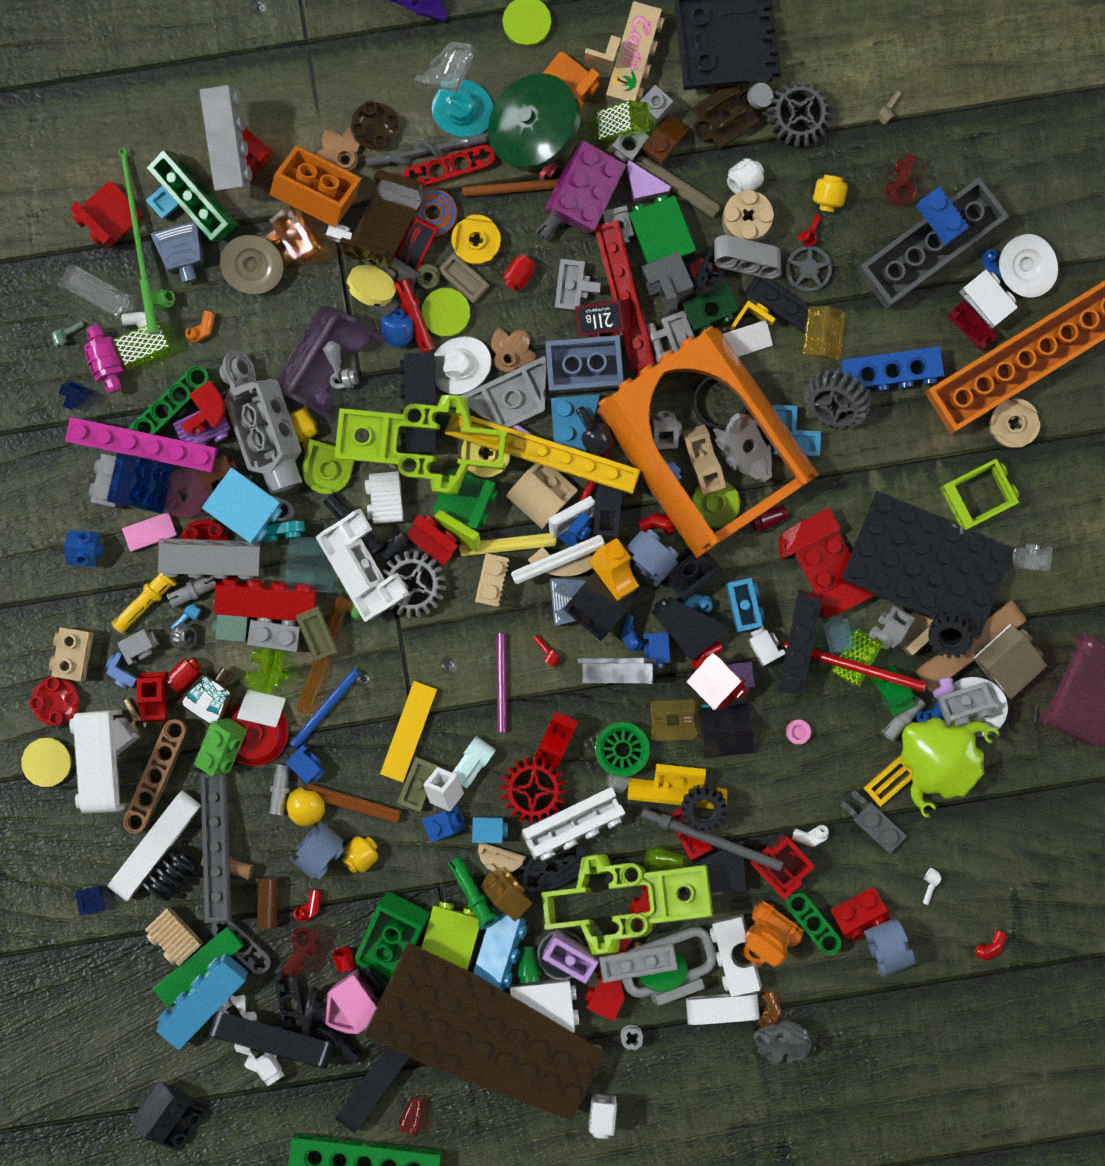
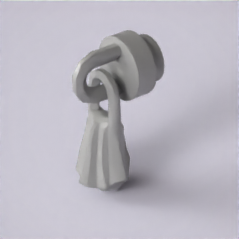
M334 341L328 342L324 346L323 351L335 371L330 378L332 387L335 389L354 388L358 384L357 372L350 368L344 369L341 372L340 344ZM337 378L339 382L343 381V383L336 384L334 380Z

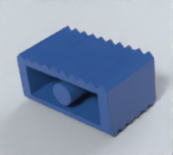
M938 187L921 199L916 207L946 246L963 234L969 224H965L966 220H962L963 216H959L960 212L956 211L957 208L953 207L954 204L950 203L951 200L947 199L948 196L944 195L945 192L942 191L941 187Z

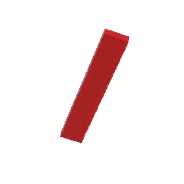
M615 220L598 225L595 228V233L613 300L630 299L634 328L625 330V335H622L631 371L646 367L649 364L655 365L656 361L620 221Z

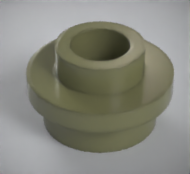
M425 264L418 268L417 272L420 275L417 283L421 287L430 289L439 283L440 272L437 267ZM427 272L433 275L429 279L423 276Z

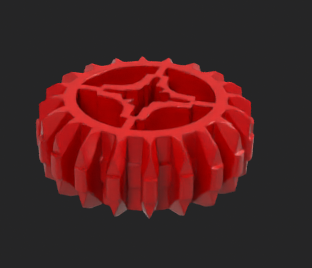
M536 756L533 757V764H529L528 758L524 757L525 765L522 767L518 761H515L516 771L510 767L507 768L508 773L512 775L511 778L507 776L502 777L503 781L508 782V786H500V790H507L508 794L501 796V800L508 798L510 800L504 806L505 809L513 806L515 809L511 812V816L514 817L519 811L522 813L519 818L522 822L525 815L530 816V824H533L534 816H538L539 822L543 820L542 814L546 813L547 817L552 816L549 811L550 809L558 813L560 809L555 803L564 804L565 802L564 799L558 796L559 794H567V790L559 789V786L566 784V780H557V777L562 775V771H557L554 774L552 770L555 769L556 765L553 763L549 768L545 767L547 764V759L545 758L541 765L537 764L538 757ZM531 769L530 781L527 784L513 785L519 774ZM538 770L545 772L551 778L554 787L543 786L539 783ZM533 777H535V783L538 784L537 787L547 791L536 792L534 802L532 803V796L529 795L530 792L527 793L526 790H521L520 788L526 789V787H531ZM513 792L522 793L527 796L529 800L528 809L523 808L517 803ZM541 795H553L552 800L547 806L536 810V801Z

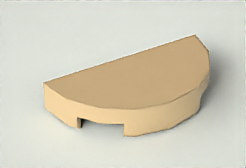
M479 843L478 853L485 867L492 872L496 868L503 873L506 871L513 872L523 864L526 858L524 855L487 843Z

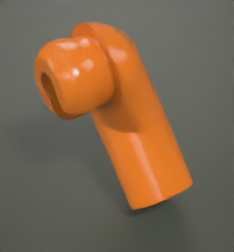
M203 311L201 324L193 328H187L185 332L186 338L195 343L209 337L212 333L216 314Z

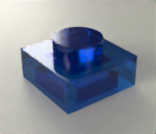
M101 885L75 891L80 916L106 910Z

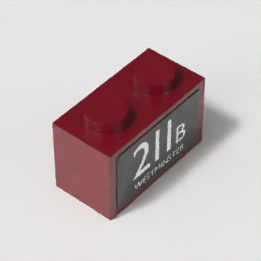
M629 298L575 306L579 336L588 335V338L603 337V333L610 332L611 336L625 335V330L634 328Z

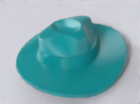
M459 79L444 84L437 91L432 102V115L442 130L450 135L462 138L466 135L473 136L484 133L488 129L490 114L494 106L490 96L481 86L469 80Z

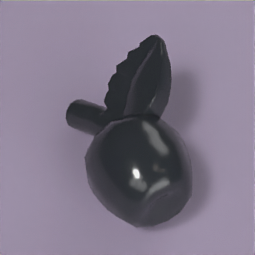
M579 407L576 413L586 429L581 435V442L588 452L600 457L605 452L614 448L615 440L613 433L606 423L600 422L595 424L585 407Z

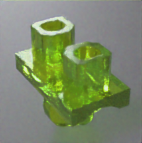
M266 647L264 649H254L252 662L260 664L258 673L249 671L245 684L253 687V691L270 694L272 686H278L280 678L287 679L288 674L282 672L284 663L280 662L282 651Z

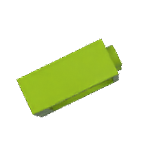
M997 459L939 487L956 521L964 530L1019 503L1017 499L1019 493L1013 484H1009L1006 478L1008 472L1004 464L998 462ZM989 469L1006 502L972 519L955 486Z

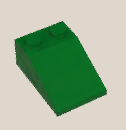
M386 891L377 905L354 958L355 964L363 968L372 964L374 969L383 978L390 980L408 941L417 945L431 912Z

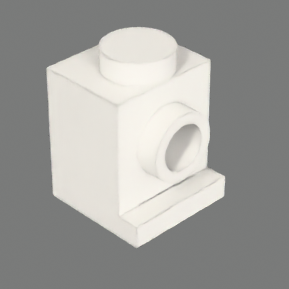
M764 626L751 632L752 638L748 639V642L762 666L786 654L783 649L778 651L777 646L780 644L773 632L769 634Z

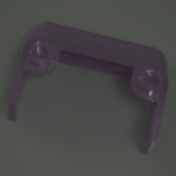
M322 306L313 316L275 380H278L283 395L334 423L336 419L326 413L331 406V395L326 390L330 385V378L335 371L323 351L324 346L330 341L340 344L341 367L350 350L357 352L366 348L370 337L380 342H383L385 338L358 319L329 306Z

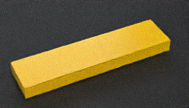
M416 681L413 682L383 764L381 775L404 782L437 689Z

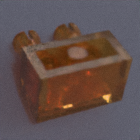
M289 205L269 219L274 228L262 236V238L274 246L281 241L284 243L286 249L280 253L283 260V269L294 261L306 263L324 250L301 210Z

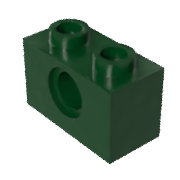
M727 283L717 287L709 297L697 296L681 305V309L686 314L692 332L696 333L699 331L700 335L705 329L720 321L722 324L736 319L735 315L739 312L738 305ZM707 305H713L717 308L718 314L708 316L704 308Z

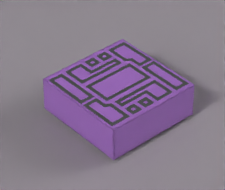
M752 662L727 665L738 677H744L747 680L744 683L746 687H755Z

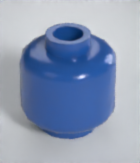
M395 309L390 316H383L381 319L382 339L391 347H404L413 338L412 318L401 309Z

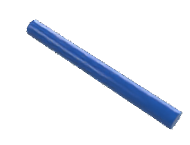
M353 668L293 738L290 744L295 749L301 746L361 675L358 670Z

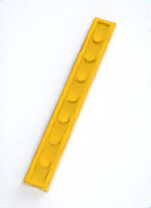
M450 416L445 435L499 452L500 437L462 434L461 426L465 427L462 416ZM471 416L473 428L507 431L504 454L629 494L634 493L641 472L640 469Z

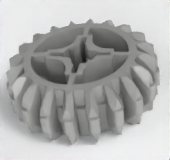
M406 551L404 552L405 560H401L399 555H395L398 563L394 565L393 562L388 561L387 564L392 569L390 572L382 569V573L390 577L396 574L403 566L418 564L411 575H398L401 579L407 581L408 579L412 581V578L416 577V583L424 588V590L419 588L415 590L413 588L414 591L409 592V586L403 581L410 595L396 605L389 607V609L393 610L398 605V615H401L404 609H407L406 616L408 618H411L412 610H415L417 617H421L420 609L423 608L426 614H429V604L434 608L438 607V604L433 601L435 597L443 600V596L437 594L438 590H446V586L439 585V581H444L446 578L445 576L437 577V573L442 571V567L432 568L436 564L435 559L426 563L428 555L424 554L420 560L418 559V551H414L413 558L410 559L409 552ZM424 568L432 576V589L424 586L421 582ZM420 592L429 596L420 604L408 605L409 600L415 593Z

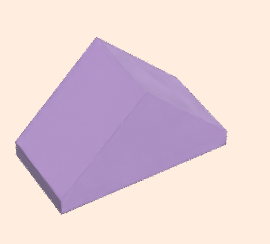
M631 161L627 163L626 172L633 203L656 199L669 194L671 186Z

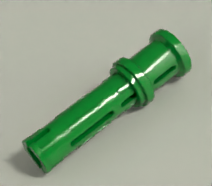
M462 857L452 859V862L448 863V867L453 872L469 901L468 909L474 912L479 921L478 927L486 929L494 925L499 920V916L491 909L488 903L489 898L480 892Z

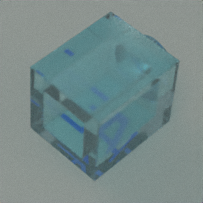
M836 616L827 619L828 623L823 625L830 654L836 655L855 650L848 618L842 619V616Z

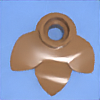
M351 127L342 136L333 131L324 130L322 134V146L324 149L317 151L315 155L349 172L354 170L358 163L356 152L360 144L355 141L351 133ZM348 157L350 158V162L348 164H342V158Z
M501 328L494 332L491 347L496 354L494 358L495 365L501 372L510 373L516 368L535 361L537 355L533 351L528 350L530 338L526 330H517L510 336ZM504 356H508L511 359V363H506L503 359Z

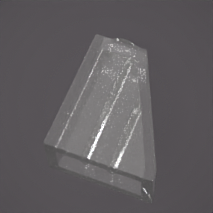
M68 265L57 287L115 317H118L119 314L123 315L129 306V301H127L128 294L77 266Z

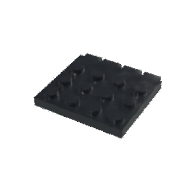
M673 0L683 91L772 82V77L781 75L779 57H773L777 56L779 52L777 36L772 34L776 32L774 12L771 11L773 10L772 0Z

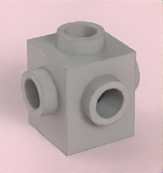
M668 411L650 413V430L656 448H678L679 436H682L681 421H677L675 413Z

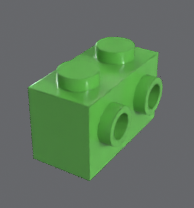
M230 718L212 721L194 765L212 777L230 773L247 729Z

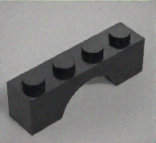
M798 590L778 690L780 692L800 696L804 694L823 594Z

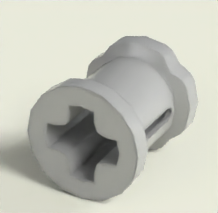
M634 1024L624 1026L620 1034L623 1046L628 1050L640 1048L643 1044L641 1029ZM630 1032L632 1035L637 1033V1041H627V1033Z

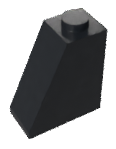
M672 597L659 600L654 605L655 609L651 612L691 661L730 630L722 621Z
M742 840L733 841V843L743 846ZM719 848L683 867L706 865L711 893L745 891L744 857ZM682 887L685 894H691L688 887Z

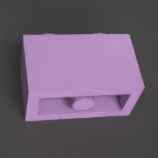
M556 929L544 949L542 959L586 984L599 962V955H592L590 948Z

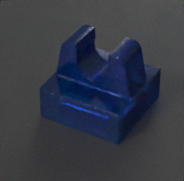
M70 380L63 383L59 394L65 396L63 407L70 410L77 408L79 402L82 403L89 399L92 389Z

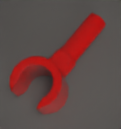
M816 214L808 231L798 234V241H804V247L814 245L817 242L815 232L822 218L819 214Z
M536 635L533 638L534 641L547 653L543 661L551 667H555L559 661V655L547 647L542 639Z

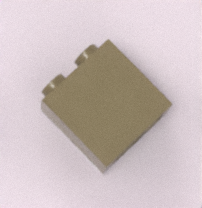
M1010 624L973 658L990 681L997 685L1004 695L1012 699L1047 665L1041 658L1044 655L1042 651L1030 643L1033 640L1024 629L1019 631Z

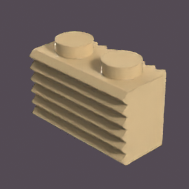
M485 554L475 600L476 603L494 607L500 606L499 602L502 601L500 597H502L503 583L506 582L504 578L507 577L505 573L508 572V563H510L508 558Z
M171 907L167 908L145 929L148 932L146 935L148 940L155 946L159 944L166 951L163 955L171 964L181 965L204 943Z

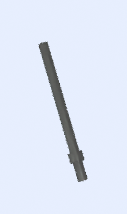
M645 808L641 813V818L658 824V827L662 829H672L777 871H781L784 862L710 833H704L702 830H700V833L696 832L695 828H689L688 825L674 820L673 816L663 813L661 815Z

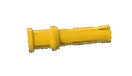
M159 573L149 584L146 583L144 585V591L111 622L112 626L123 634L150 605L160 601L162 595L171 586L177 584L172 577H165L163 573Z

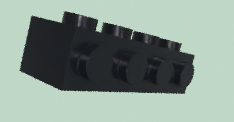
M404 353L405 360H400V374L405 375V384L400 385L401 399H405V408L411 404L436 406L435 354ZM418 410L411 411L408 415V420L412 423L420 421L422 417L421 412ZM406 428V434H401V447L406 448L407 454H437V431Z

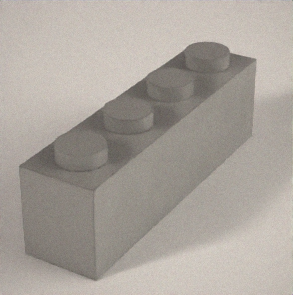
M230 85L200 89L214 191L250 187L252 172L250 167L247 166L246 161L248 146L246 141H243L242 131L245 129L243 117L239 113L238 106L241 105L239 91L236 90V87Z
M159 538L158 573H163L165 577H177L178 574H188L192 578L213 575L214 578L223 579L228 578V575H238V578L252 579L253 576H259V542L256 541L254 544H251L248 541Z

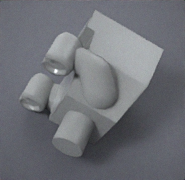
M893 606L889 613L883 612L878 619L880 624H885L884 628L880 630L879 627L874 626L868 636L872 639L878 638L884 649L894 648L903 640L915 617Z

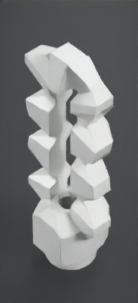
M245 994L240 996L231 995L217 1010L229 1014L226 1009L235 1004L243 1018L255 1022L257 1020L255 1011L246 1012ZM234 1045L236 1052L249 1055L244 1064L245 1067L257 1072L267 1086L284 1076L282 1068L277 1061V1056L265 1053L256 1058L250 1048Z

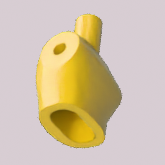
M304 407L290 412L289 415L298 441L302 443L306 452L309 439L318 434L319 429L314 418L310 415L307 408Z

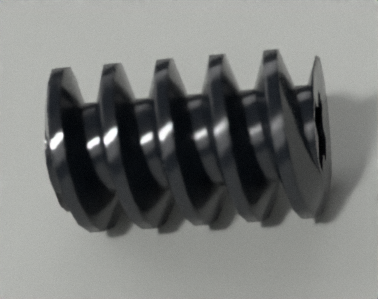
M176 847L179 852L178 855L172 852L169 854L173 860L172 862L162 861L166 867L164 870L159 867L156 868L159 874L158 877L152 874L149 875L152 881L151 884L142 883L145 889L159 900L169 901V893L175 894L177 892L176 886L181 887L184 885L182 878L189 879L191 877L189 871L196 872L198 870L194 860L179 847Z

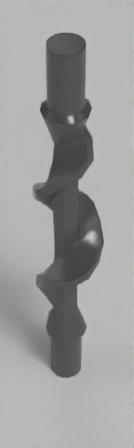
M485 133L473 136L466 135L462 138L451 137L448 143L433 146L425 141H419L411 151L396 154L383 153L382 155L365 159L367 168L383 164L389 165L392 162L400 165L410 164L416 156L433 153L437 158H440L450 149L459 147L469 148L473 145L487 143Z

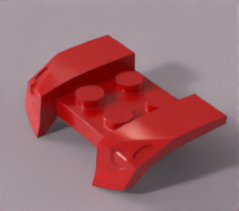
M829 507L791 527L777 540L780 560L794 554L813 593L823 594L819 618L831 617L874 596L840 581L850 552L838 531L840 527Z

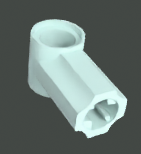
M475 736L463 753V758L452 772L458 776L462 786L467 788L472 783L479 770L485 767L496 749L478 736Z

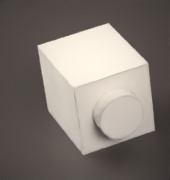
M439 767L435 769L423 784L430 803L447 811H451L464 794L458 776Z

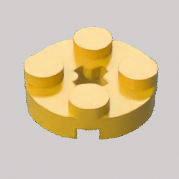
M470 215L454 227L452 232L453 249L456 255L467 264L482 265L489 263L500 249V232L493 221L483 215ZM475 234H480V239H483V243H479L478 246H473V242L469 241Z

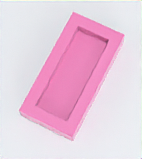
M170 512L122 528L130 552L159 543V538L170 539L178 536Z

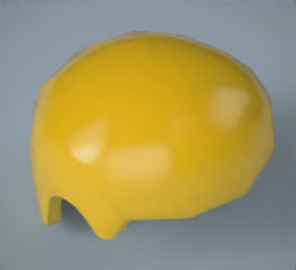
M302 787L297 788L289 794L286 801L289 818L299 826H312L320 822L325 813L324 801L314 790L307 791Z

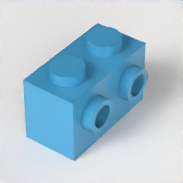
M752 578L725 584L736 632L762 627V621H765L762 606L758 607L756 597H760L757 583H753Z

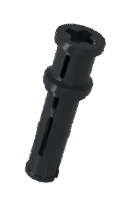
M335 492L323 501V504L330 509L339 521L352 513ZM371 531L361 538L372 558L386 546L384 542L380 543Z

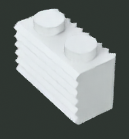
M399 471L369 474V480H365L366 495H371V504L367 505L368 519H373V524L404 522Z
M592 1094L588 1121L589 1131L593 1133V1137L605 1139L608 1138V1135H614L617 1109L616 1096Z

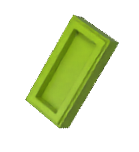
M442 510L437 512L434 516L435 521L438 523L437 529L442 532L447 530L457 538L458 542L475 552L479 550L481 541L477 531Z

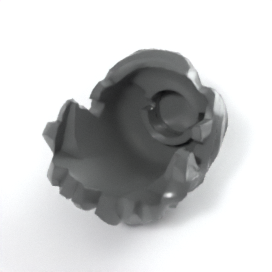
M791 1021L771 1024L754 1033L755 1043L759 1046V1054L766 1057L775 1066L782 1062L785 1055H788V1064L793 1061L803 1060L811 1049L808 1031L801 1025Z

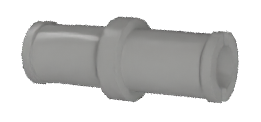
M208 575L193 583L191 581L187 582V586L166 595L174 609L176 606L191 599L194 601L199 599L198 596L215 589L217 583L213 575Z
M913 695L912 698L915 706L895 715L894 719L881 731L887 739L894 742L904 728L912 723L915 716L926 706L919 697Z
M275 764L273 786H270L272 796L268 814L285 815L287 793H290L288 783L291 768L286 765Z

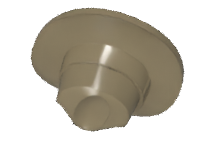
M243 235L234 238L224 247L220 257V270L224 279L236 290L247 294H261L274 288L280 281L283 274V260L277 248L266 239L255 235Z

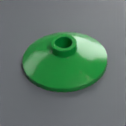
M675 952L678 970L639 976V979L644 986L653 991L668 992L675 990L686 980L688 973L686 961L680 954Z

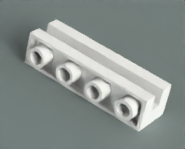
M610 787L523 829L522 836L534 860L541 858L542 861L553 857L555 855L554 851L562 847L564 850L574 847L578 844L576 840L584 836L586 839H590L600 833L599 829L608 826L610 829L622 823L621 818L624 817L625 812L622 806L618 804L613 788Z

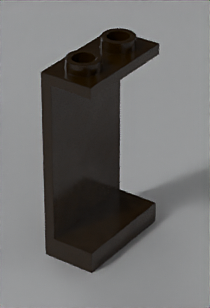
M377 169L374 175L377 189L351 239L341 237L340 243L345 255L349 258L365 260L375 267L383 266L389 268L426 194L422 182Z

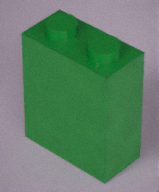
M664 195L655 199L654 204L646 206L644 203L631 209L632 212L629 213L631 226L646 265L677 252L680 253L682 260L695 255V246L675 196L669 198L668 195Z

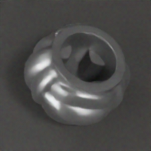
M185 623L178 624L170 633V642L181 651H188L196 643L197 635L195 630Z

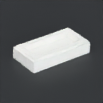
M591 496L548 518L549 532L553 538L567 532L568 528L582 512L590 516V519L595 517V501Z

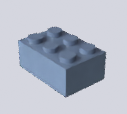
M620 335L545 341L549 394L619 389L618 386L623 383Z

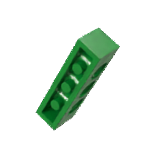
M163 150L147 167L211 241H223L239 225L175 152Z

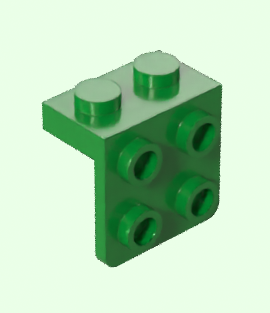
M451 468L446 476H455L458 470ZM466 473L458 494H439L433 507V512L437 514L439 510H442L477 531L479 526L484 527L489 514L485 512L488 503L493 504L498 490L494 489L496 486L494 482L482 480Z

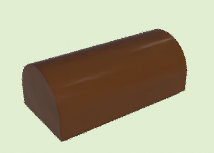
M260 877L258 879V929L277 928L279 882L277 877Z

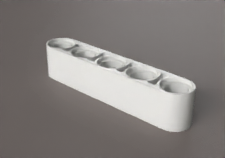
M182 790L107 887L128 902L200 810L201 804Z

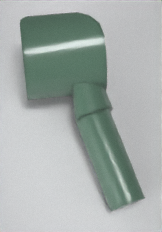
M82 321L68 329L54 331L52 334L54 345L62 346L67 344L66 335H70L84 327Z

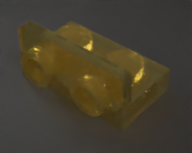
M830 306L809 307L803 349L804 355L819 356L831 361H839L845 319L844 311Z

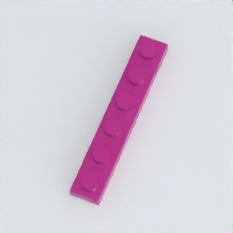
M70 417L65 442L211 473L213 472L217 448L73 417Z

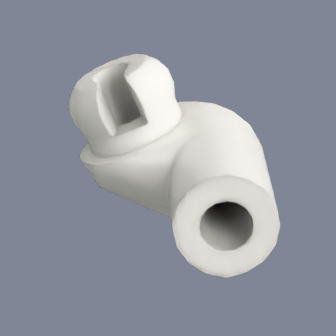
M819 825L808 833L795 828L791 840L809 847H815L827 840L829 830L824 825Z

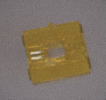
M693 699L651 701V736L653 741L695 739V702ZM667 715H679V725H667Z

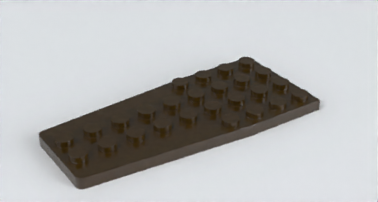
M409 941L363 1033L365 1036L434 1069L569 1120L575 1117L604 1056V1052L599 1047L497 986Z

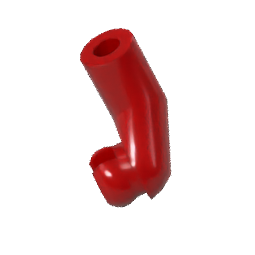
M655 513L638 521L641 530L644 532L658 527L665 534H672L676 529L669 517L660 513Z
M714 642L692 661V668H695V671L699 669L712 653L723 651L720 642Z
M996 930L990 944L986 946L980 944L976 947L975 956L981 958L982 961H988L998 956L1003 949L1008 934Z

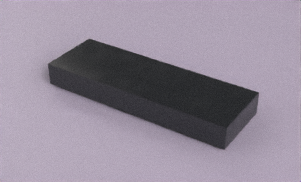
M755 276L744 294L765 306L769 311L803 334L807 332L819 312L767 278Z

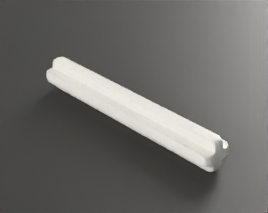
M601 535L595 536L517 569L511 575L516 584L522 583L595 552L604 546L605 542Z

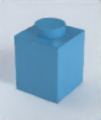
M473 816L472 843H502L503 838H508V823H503V817Z

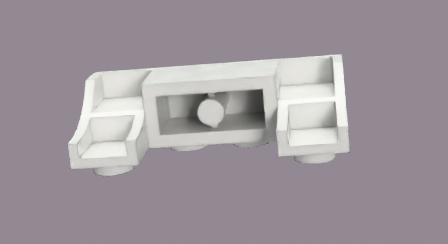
M357 509L316 536V539L364 622H367L377 617L389 607L399 603L410 593L398 573L391 575L386 580L384 579L361 539L372 531V528L361 509Z

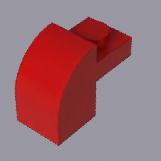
M209 380L189 394L200 409V412L180 425L189 436L192 434L197 436L207 429L206 424L208 423L216 430L225 419L226 404L224 398Z
M555 712L535 755L538 757V761L542 762L545 758L547 759L546 765L551 766L554 763L556 765L555 769H557L578 722L572 720L567 715Z

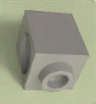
M654 85L638 103V111L656 126L672 109L673 100Z
M631 122L628 123V127L631 129L627 128L625 131H622L612 145L614 158L624 164L629 161L633 163L649 139L646 133ZM625 141H632L636 147L631 151H627L623 148L622 144Z

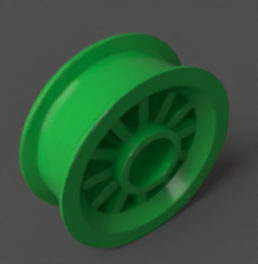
M616 722L605 727L597 737L595 754L600 766L606 772L618 777H627L638 773L646 765L650 755V745L647 736L639 727L628 722ZM621 731V739L618 738L615 732ZM625 731H628L630 734L625 740ZM613 734L616 742H613L608 737ZM635 735L637 740L630 743L629 741ZM605 742H609L613 747H604ZM620 742H625L629 745V753L625 756H619L615 752V747ZM640 742L641 748H632L633 745ZM604 750L613 751L606 756L604 754ZM632 751L640 752V756H635L632 754ZM615 755L616 757L614 758L612 763H610L607 759ZM630 756L637 760L634 764L631 763ZM618 759H620V767L614 766ZM624 759H626L627 763L629 764L628 767H623Z

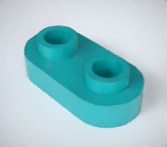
M290 521L267 525L265 529L268 532L263 538V542H276L278 537L285 536L286 539L300 538V533L305 532L304 521Z

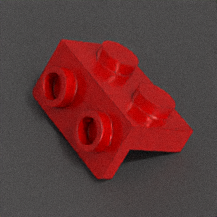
M418 515L413 521L414 525L407 532L406 537L444 566L459 548L455 544L457 538L447 530L444 533L440 532L435 528L438 523L428 515L424 518Z
M874 887L830 910L847 943L862 939L865 936V930L891 920L887 908Z

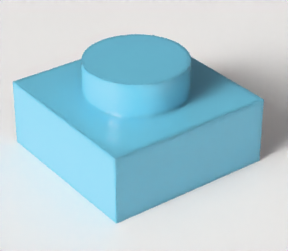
M163 186L146 200L163 220L180 206Z

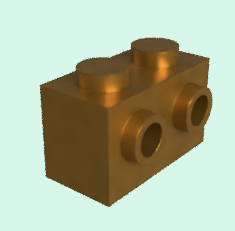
M496 868L493 873L485 877L481 888L496 907L516 922L532 902L523 893L525 889L510 872L506 871L503 873Z

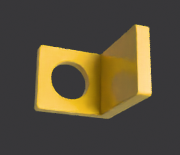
M748 301L730 329L734 330L746 311L762 321L766 320L769 326H772L776 319L768 314L769 310L759 303L754 305Z

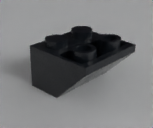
M159 1081L131 1122L145 1139L180 1151L208 1110L177 1087Z

